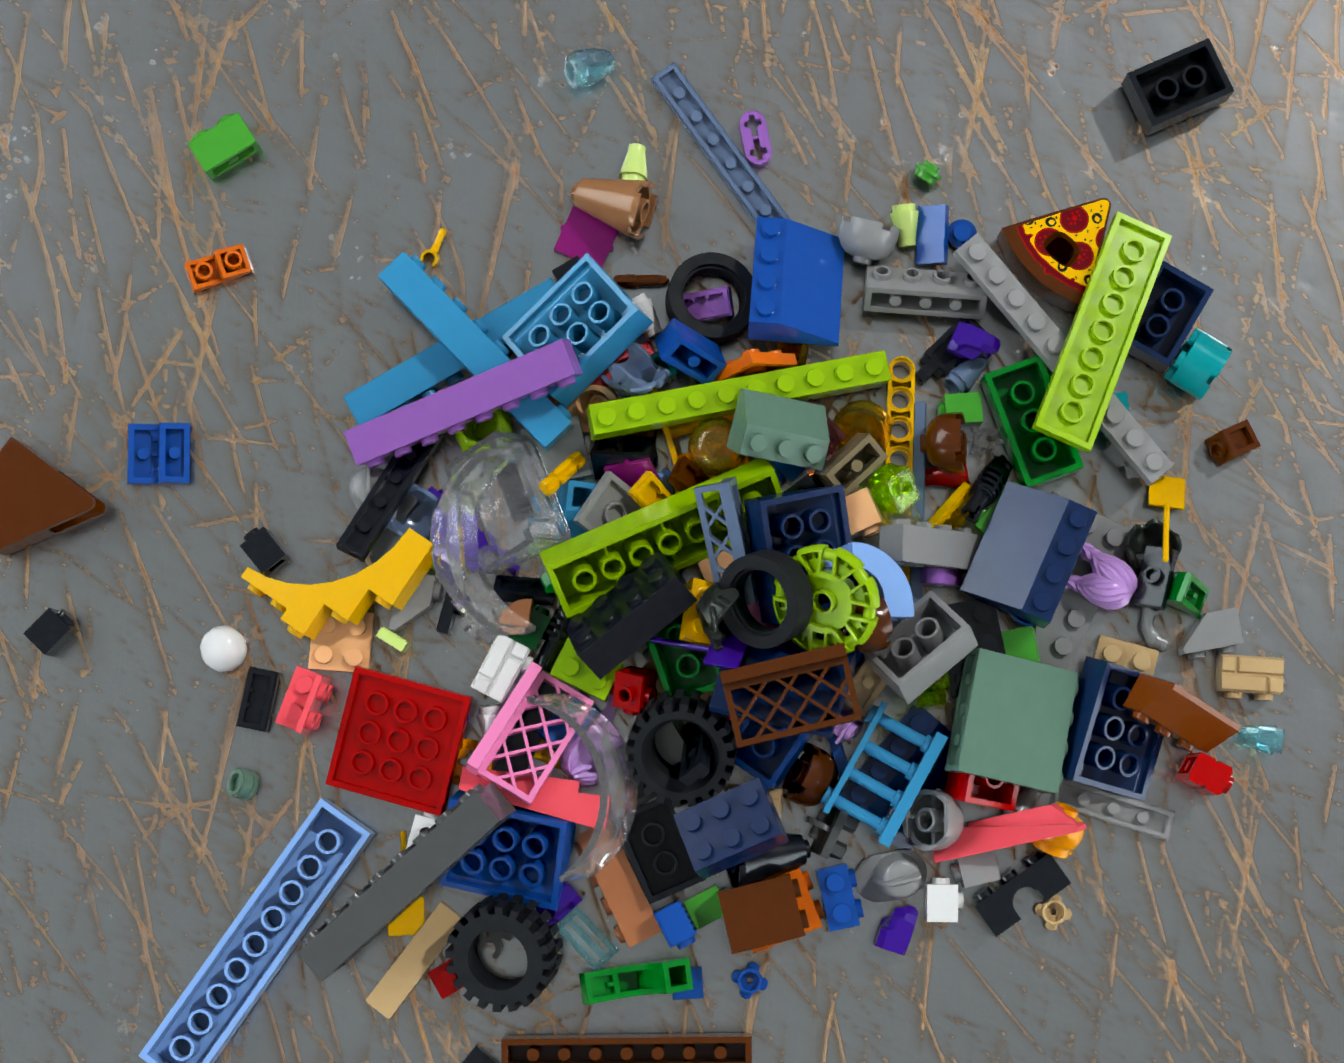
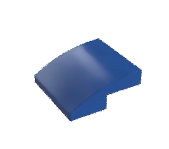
M128 423L127 484L190 483V423Z

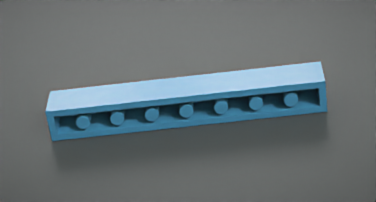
M403 251L378 275L383 285L472 376L511 361L506 356L509 350L498 339L493 343L488 338L486 333L489 330L477 318L472 321L465 314L468 310L467 307L457 297L451 300L444 291L447 287L438 277L430 278L423 271L427 267L415 254L410 258ZM550 394L536 400H531L528 397L520 401V407L507 411L546 452L573 428L572 422L569 420L572 417L570 412L562 404L556 407L548 399L551 396Z
M552 278L545 280L479 318L489 330L486 333L488 338L493 343L498 339L509 350L506 356L513 351L501 337L555 285ZM437 342L348 393L343 398L357 423L361 425L436 393L437 390L446 385L450 387L464 380L463 376L469 372L440 342Z

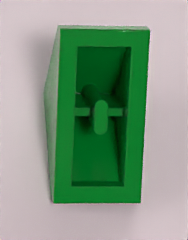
M1174 572L1167 604L1199 618L1209 589L1192 573Z

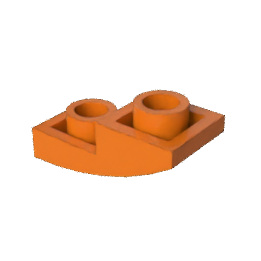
M243 244L216 250L211 256L184 262V269L193 293L222 285L252 272Z

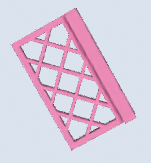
M533 661L467 761L468 772L475 776L480 775L486 780L493 782L496 786L528 805L532 804L595 702L542 671L543 667ZM543 682L555 687L557 698L540 701L538 690ZM535 696L536 702L530 704V702ZM575 699L585 705L580 714L567 717L563 702ZM559 703L563 718L545 721L542 707ZM538 708L542 723L524 727L522 715L525 710ZM519 721L520 728L514 729V727ZM575 721L572 727L569 728L568 722ZM564 723L567 733L565 738L551 742L547 727ZM543 728L547 743L529 747L526 732ZM522 733L525 748L508 752L507 738L510 735ZM503 746L504 753L498 754ZM559 746L554 754L552 747ZM548 749L551 758L548 765L535 768L531 752ZM527 753L531 769L513 773L509 757ZM506 758L509 774L495 776L487 771L493 761ZM543 772L537 780L536 773ZM532 774L534 787L529 795L517 789L515 778ZM511 779L512 785L505 782L504 780Z

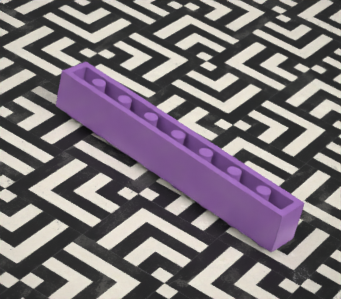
M560 339L344 431L356 465H368L369 469L385 464V458L395 454L397 458L413 452L411 447L421 443L422 446H427L439 441L438 435L447 431L449 435L459 433L467 429L466 423L476 420L477 424L490 420L494 417L492 412L503 408L504 412L511 411L520 407V401L528 397L531 400L542 398L549 394L547 389L558 385L559 389L576 383L575 377L582 375L583 372L571 341Z

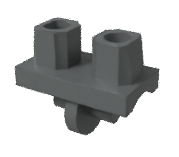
M832 806L828 814L822 811L823 809H820L816 819L807 816L805 821L813 825L808 835L814 839L810 847L811 852L826 859L831 857L841 860L847 850V845L838 841L837 838L842 829L853 834L860 821Z

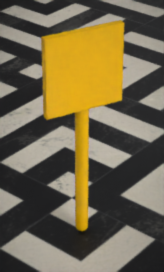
M1163 476V479H1157L1149 485L1148 505L1164 507L1163 562H1168L1170 508L1185 509V479Z
M405 831L400 832V847L402 851L406 850L407 846ZM419 897L388 925V936L415 935L425 923L424 897Z

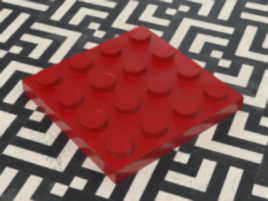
M355 666L325 784L440 816L445 811L473 697L373 669Z

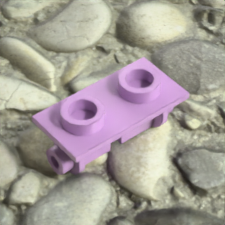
M842 709L840 717L852 715L851 712ZM859 720L837 725L834 730V734L838 736L835 743L839 744L846 740L849 742L851 738L855 739L864 727V723Z

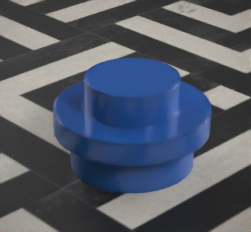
M964 219L954 221L948 229V242L958 249L977 233L975 226L970 221Z

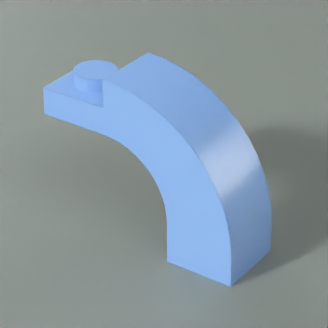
M850 542L840 547L854 554L865 564L863 569L869 577L873 576L880 599L884 598L888 606L891 621H903L914 617V603L909 582L899 565L889 555L874 546L860 542ZM826 561L825 569L832 570L833 562Z

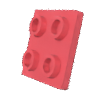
M296 666L275 723L304 735H311L312 730L317 731L323 714L319 713L323 702L328 703L334 686L330 685L332 678Z

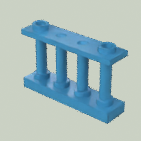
M882 701L879 707L874 704L864 720L870 723L835 788L829 786L820 803L825 805L822 811L827 814L832 806L876 829L875 833L880 835L877 841L889 847L948 737L939 732H935L933 737L918 733L884 714L883 712L888 704ZM878 724L920 747L919 751L924 753L918 764L915 762L910 764L870 742L869 738L876 725ZM862 751L905 774L904 778L909 780L904 791L900 789L895 791L853 768ZM847 778L891 802L890 806L894 807V810L889 819L884 816L881 819L840 796L839 793Z

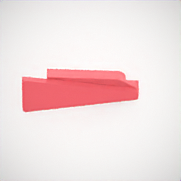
M466 766L462 767L459 783L460 790L467 792L478 784L484 787L491 783L480 775L475 776L468 772ZM487 769V771L495 776L509 774V772ZM532 775L515 778L517 789L529 795L534 787ZM548 777L531 805L526 804L496 786L514 806L598 830L604 828L609 813V797L581 793L580 781ZM511 779L504 780L505 782L512 785Z
M1056 803L967 822L968 827H963L959 839L949 848L934 851L933 861L937 863L1085 830L1087 827L1085 823L1077 822L1064 813V809Z

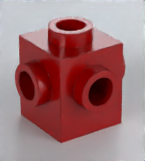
M631 665L617 670L615 682L611 688L613 696L612 706L623 709V712L629 715H637L641 708L645 709L646 703L653 697L655 700L657 699V671Z

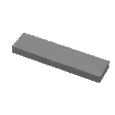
M1064 777L1058 789V794H1052L1049 804L1056 802L1068 804L1077 809L1080 815L1164 841H1169L1176 816V811L1072 781Z

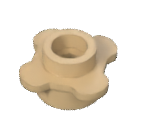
M1059 894L1054 895L1043 904L1038 903L1035 906V913L1043 918L1045 927L1048 930H1055L1058 924L1064 920H1069L1072 916L1071 910L1066 908L1061 902L1062 898ZM1051 909L1056 910L1054 915L1050 913Z

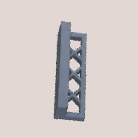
M736 476L725 478L719 483L694 488L714 583L720 582L721 574L725 571L724 568L719 566L717 560L722 549L731 554L734 560L751 554L750 540ZM719 490L722 503L718 510L714 511L705 504L703 493ZM722 509H723V511H724V516H725V517H723L722 515H720V512L722 511ZM708 513H709L711 516H713L712 519L710 520V522H709V518H708ZM716 519L727 526L728 535L723 542L713 536L711 532V526ZM729 539H730L731 547H729L728 545H726V543L728 542ZM714 543L719 546L717 551L715 550ZM754 571L751 572L745 583L744 596L746 605L754 604L758 601Z

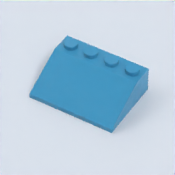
M586 253L501 338L517 357L560 339L571 341L583 374L575 377L576 383L562 389H559L558 385L547 389L553 398L568 407L653 321L605 270Z

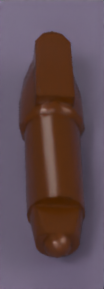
M659 274L616 275L613 278L620 287L625 288L667 285L669 282L667 276Z

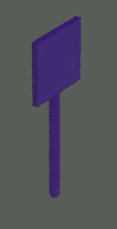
M731 635L721 641L724 649L720 652L714 651L712 643L710 646L659 637H652L649 640L652 643L707 652L703 665L726 669L738 668L748 647L747 644L740 641L735 635Z

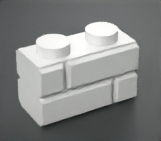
M498 633L470 687L505 704L516 687V682L521 672L525 673L531 662H534L535 658L530 656L533 651Z

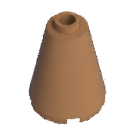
M582 178L579 183L576 182L574 184L571 199L574 200L575 207L626 236L639 240L644 236L640 231L643 227L649 228L655 212L657 195L652 194V188H656V184L648 180Z

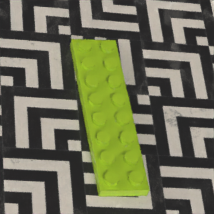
M1119 211L1114 214L1032 429L1088 453L1092 450L1172 235Z

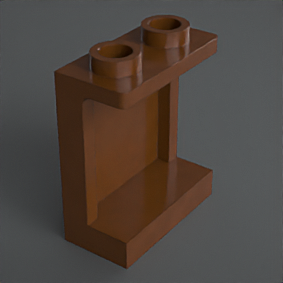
M789 873L717 891L732 954L805 936L804 928H808L809 923L805 909L799 910L796 898L802 897L797 878L791 880Z

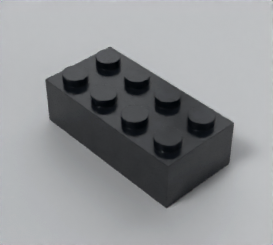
M659 550L654 555L646 557L641 565L631 574L623 576L609 592L597 597L592 606L582 614L574 616L565 627V630L578 657L601 680L693 605L697 599L682 574Z

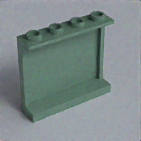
M983 648L973 649L965 656L945 771L966 773L1039 790L1040 793L1058 794V789L1063 781V760L1068 752V731L1074 718L1072 711L1073 702L1079 689L1077 681L1078 672Z

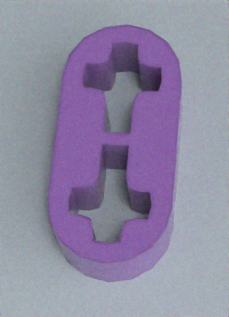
M748 111L741 116L739 124L744 155L752 167L763 168L770 162L772 155L766 120L760 112ZM750 119H754V122L757 124L760 123L757 126V136L752 137L750 127L745 128ZM754 143H759V148L762 152L766 151L763 154L762 160H757L756 156L750 155L754 153Z
M921 568L920 584L940 588H960L962 585V572L946 568Z

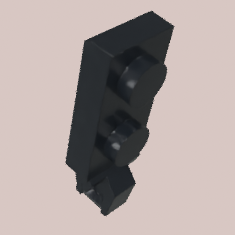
M960 318L924 352V356L919 360L924 366L915 373V380L921 386L932 375L937 379L943 375L945 376L962 359L946 352V348L959 321L984 330L974 319Z

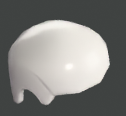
M231 626L213 627L202 639L200 644L201 656L203 661L213 670L218 672L233 671L245 659L247 654L246 640L241 633Z

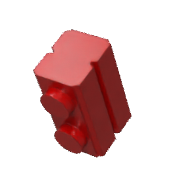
M1204 752L1186 755L1176 774L1177 781L1188 787L1192 786V789L1203 795L1226 794L1233 784L1234 777L1231 776L1233 773L1232 767L1221 761H1216L1215 758Z

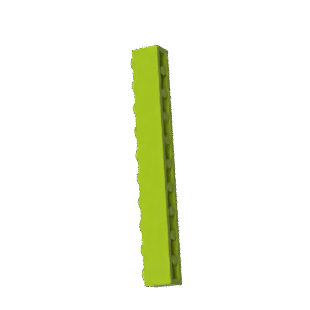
M883 350L590 404L586 409V416L591 440L594 441L733 415L740 388L800 401H808L883 387L891 380L886 353Z

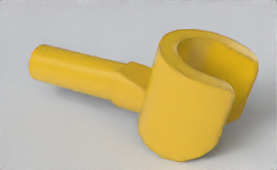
M440 228L430 250H425L420 256V260L425 263L426 257L429 254H433L435 257L431 266L433 268L440 264L441 259L438 252L446 235V229Z

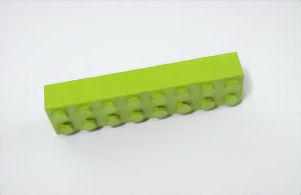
M758 458L539 552L566 617L569 618L587 610L592 606L597 597L609 592L623 576L631 574L641 565L646 557L654 555L659 550L677 570L708 558L694 488L719 483L725 478L736 476L747 526L744 500L783 493L772 465L768 460ZM719 490L703 493L705 504L714 511H717L722 503ZM722 509V511L720 512V515H722L723 517H725V516H724V511H723V509ZM708 513V518H709V522H710V520L712 519L713 516H711V515ZM716 519L711 526V532L713 536L723 542L728 535L727 526ZM730 539L726 543L729 547H731ZM714 543L715 550L717 551L719 546Z

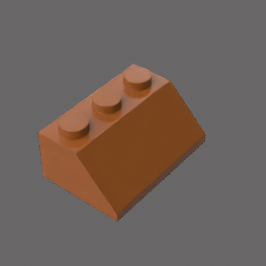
M1141 673L1123 705L1133 711L1132 718L1145 725L1149 723L1155 725L1154 731L1168 739L1174 737L1177 739L1176 745L1190 753L1194 749L1207 753L1239 732L1241 725L1179 685Z

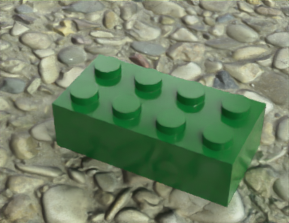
M1038 355L984 374L980 380L1018 483L1030 488L1069 476L1084 468L1077 448L1032 429L1050 382L1046 366Z

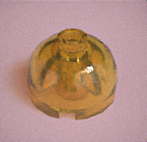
M856 400L849 402L838 411L833 420V423L846 436L838 444V451L857 433L870 434L884 451L891 440L892 423L890 417L880 405L873 401ZM830 431V436H831V439H832V441H833V440H835V438H834L833 434H832L831 431Z
M711 417L701 421L693 429L689 437L688 451L691 461L699 470L712 477L744 465L748 458L746 455L738 454L726 448L733 421L727 417Z

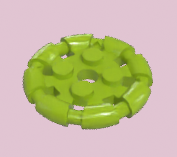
M816 544L797 550V555L791 558L800 567L804 566L808 572L806 576L813 593V612L805 630L799 636L792 639V641L806 651L844 643L847 654L853 652L856 645H863L869 639L879 619L876 616V610L880 607V596L873 576H868L863 569L865 564L859 558L843 548L838 547L835 550L829 548L828 544ZM826 561L833 562L832 570L825 569ZM853 575L859 585L855 587L853 581L847 577ZM775 578L776 592L775 595L772 594V601L776 618L779 624H781L786 615L787 601L782 586ZM819 594L828 596L831 602L829 609L821 607L818 602ZM856 605L864 607L863 614L855 613ZM846 627L850 635H844L840 629ZM817 633L824 634V639H819Z

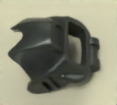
M1152 518L1144 525L1134 524L1126 538V555L1128 558L1126 563L1132 568L1137 578H1139L1141 567L1136 554L1145 552L1146 546L1163 547V523L1155 518ZM1169 528V548L1176 549L1179 555L1182 549L1180 536Z
M719 582L711 585L696 604V611L700 618L702 629L716 652L724 649L721 641L733 635L725 624L723 617L739 599L737 589L729 588L722 590L719 588Z

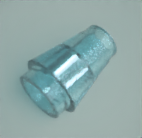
M1241 725L1238 743L1273 755V753L1281 754L1285 730L1278 729L1277 725Z

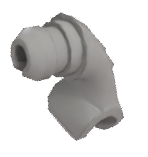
M1142 607L1140 627L1146 644L1149 648H1157L1161 652L1167 651L1171 645L1170 639L1162 636L1159 630L1154 627L1155 617L1164 612V610L1156 609L1154 611L1151 608Z

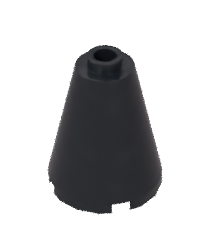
M786 833L789 840L788 843L726 869L732 888L775 878L805 865L807 858L811 856L808 840H804L801 834Z

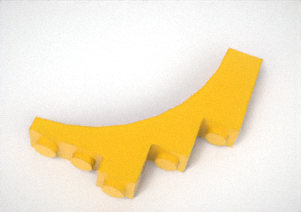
M409 528L397 544L377 562L354 575L333 582L312 585L286 583L268 578L249 567L246 568L241 578L250 583L247 589L262 598L266 594L272 598L270 604L284 613L280 619L289 625L286 629L288 632L301 640L304 635L315 640L330 616L346 625L348 620L359 625L374 601L388 610L394 606L402 611L442 549Z

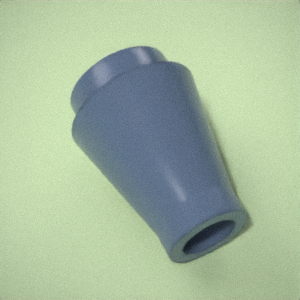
M984 358L965 360L947 372V376L944 378L945 385L952 393H968L982 371L988 366L987 361Z

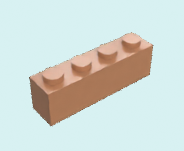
M606 820L605 826L601 830L590 828L576 835L578 842L573 843L580 859L586 858L591 867L587 874L593 887L600 886L604 894L600 901L607 916L614 915L618 925L613 928L620 943L626 942L630 948L662 932L653 915L654 910L651 904L649 905L635 870L611 820Z

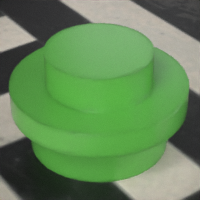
M925 160L923 164L919 162L915 164L917 168L913 174L930 185L934 186L937 180L940 181L942 179L938 175L940 168Z

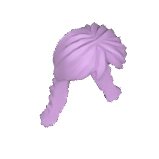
M1085 541L1080 556L1090 562L1092 573L1082 577L1071 575L1065 589L1079 592L1090 603L1105 610L1121 609L1128 604L1137 588V577L1134 571L1123 560L1113 555L1102 553Z
M611 692L608 696L606 708L601 711L600 717L595 719L587 731L576 735L570 741L560 759L562 771L569 776L570 780L580 781V787L589 788L600 784L609 778L615 770L607 754L610 750L600 749V738L608 730L617 707L612 706L613 696Z

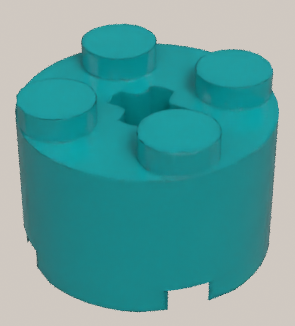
M1195 328L1188 340L1177 353L1178 357L1170 365L1163 377L1186 393L1201 400L1210 388L1214 378H1217L1233 349L1203 330Z

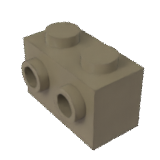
M857 433L824 464L822 471L817 470L814 475L825 487L844 485L846 497L855 493L860 487L859 484L865 478L876 473L881 468V463L889 456L870 434Z

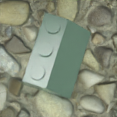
M740 388L726 448L741 455L822 471L830 443L825 406Z

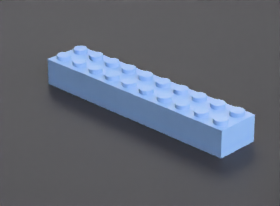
M320 798L138 1056L147 1063H214L376 833L327 798Z

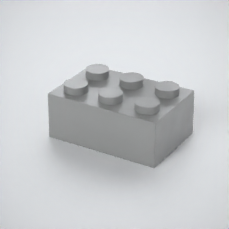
M930 590L914 604L913 618L892 622V633L887 634L886 642L891 641L890 646L876 652L862 653L870 668L907 704H910L975 649L978 643L970 625Z

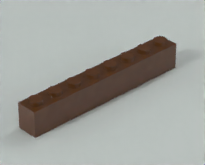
M751 1033L504 1035L501 1039L502 1063H752Z

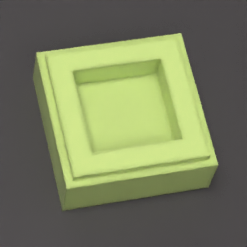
M384 626L376 634V637L403 653H406L410 647V642Z

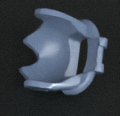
M632 343L627 348L628 360L623 363H613L608 367L612 380L606 375L601 376L603 381L615 391L625 396L634 397L646 394L654 387L661 388L665 383L664 380L670 376V371L667 368L664 369L656 365L650 354L640 344Z
M413 484L408 494L417 500L416 504L401 523L392 517L386 527L400 537L411 528L427 540L432 541L429 531L443 517L438 502L439 499L428 490Z

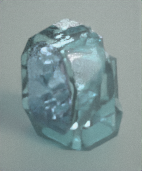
M605 49L575 50L565 57L564 73L566 81L572 89L596 85L603 77L610 75L616 67L615 58Z

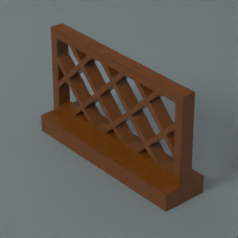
M844 643L719 672L737 748L862 720ZM843 665L846 678L838 689L823 678L830 668ZM823 670V672L821 673L820 677L817 676L816 674L812 673V672H816V671ZM808 674L817 680L808 696L792 687L799 675ZM791 677H792V679L790 680L789 684H787L786 682L782 681V679H786V678H791ZM776 681L786 687L777 703L761 694L769 682ZM820 683L836 692L827 708L811 699ZM846 684H848L850 695L843 692ZM761 685L758 691L752 689L751 687ZM745 688L755 695L746 710H743L734 704L731 691ZM789 690L805 699L796 715L780 706ZM839 695L852 702L854 714L840 717L831 711ZM758 698L774 706L765 722L749 713ZM808 702L824 711L817 723L809 724L799 718ZM778 709L793 718L788 728L783 731H777L768 725ZM736 710L743 713L739 721L737 718ZM828 714L834 717V719L824 721ZM746 717L762 725L755 737L742 740L740 726ZM797 721L804 725L793 728ZM766 728L773 732L770 734L762 735Z

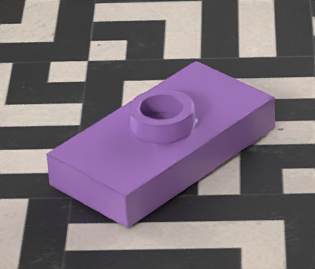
M729 286L683 294L687 310L700 322L704 323L735 316L731 287Z

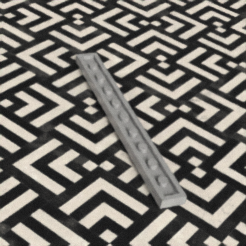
M976 233L956 249L953 255L1053 372L1066 336L979 233ZM1113 393L1100 429L1149 486L1174 466V464Z

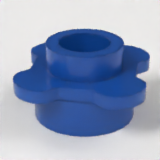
M755 962L748 963L747 968L741 971L736 970L732 974V981L738 984L740 995L745 999L751 998L753 993H756L758 990L763 991L768 986L767 979L762 978L759 972L760 967ZM747 978H752L753 982L748 983Z

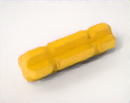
M579 451L570 454L547 478H544L539 483V489L546 496L554 494L578 469L585 465L586 458Z

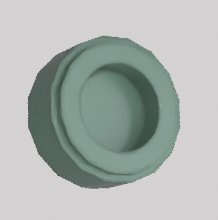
M240 767L231 772L227 781L228 794L233 798L243 800L252 799L256 795L259 786L257 774Z

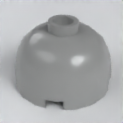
M842 215L839 240L844 251L854 256L853 262L870 265L871 260H882L889 256L897 242L900 228L891 225V228L883 227L882 222L850 216L849 219L847 216Z
M934 789L920 790L902 822L903 832L906 838H911L915 844L912 846L916 849L932 852L947 849L959 839L963 831V810L957 800H954L946 792Z

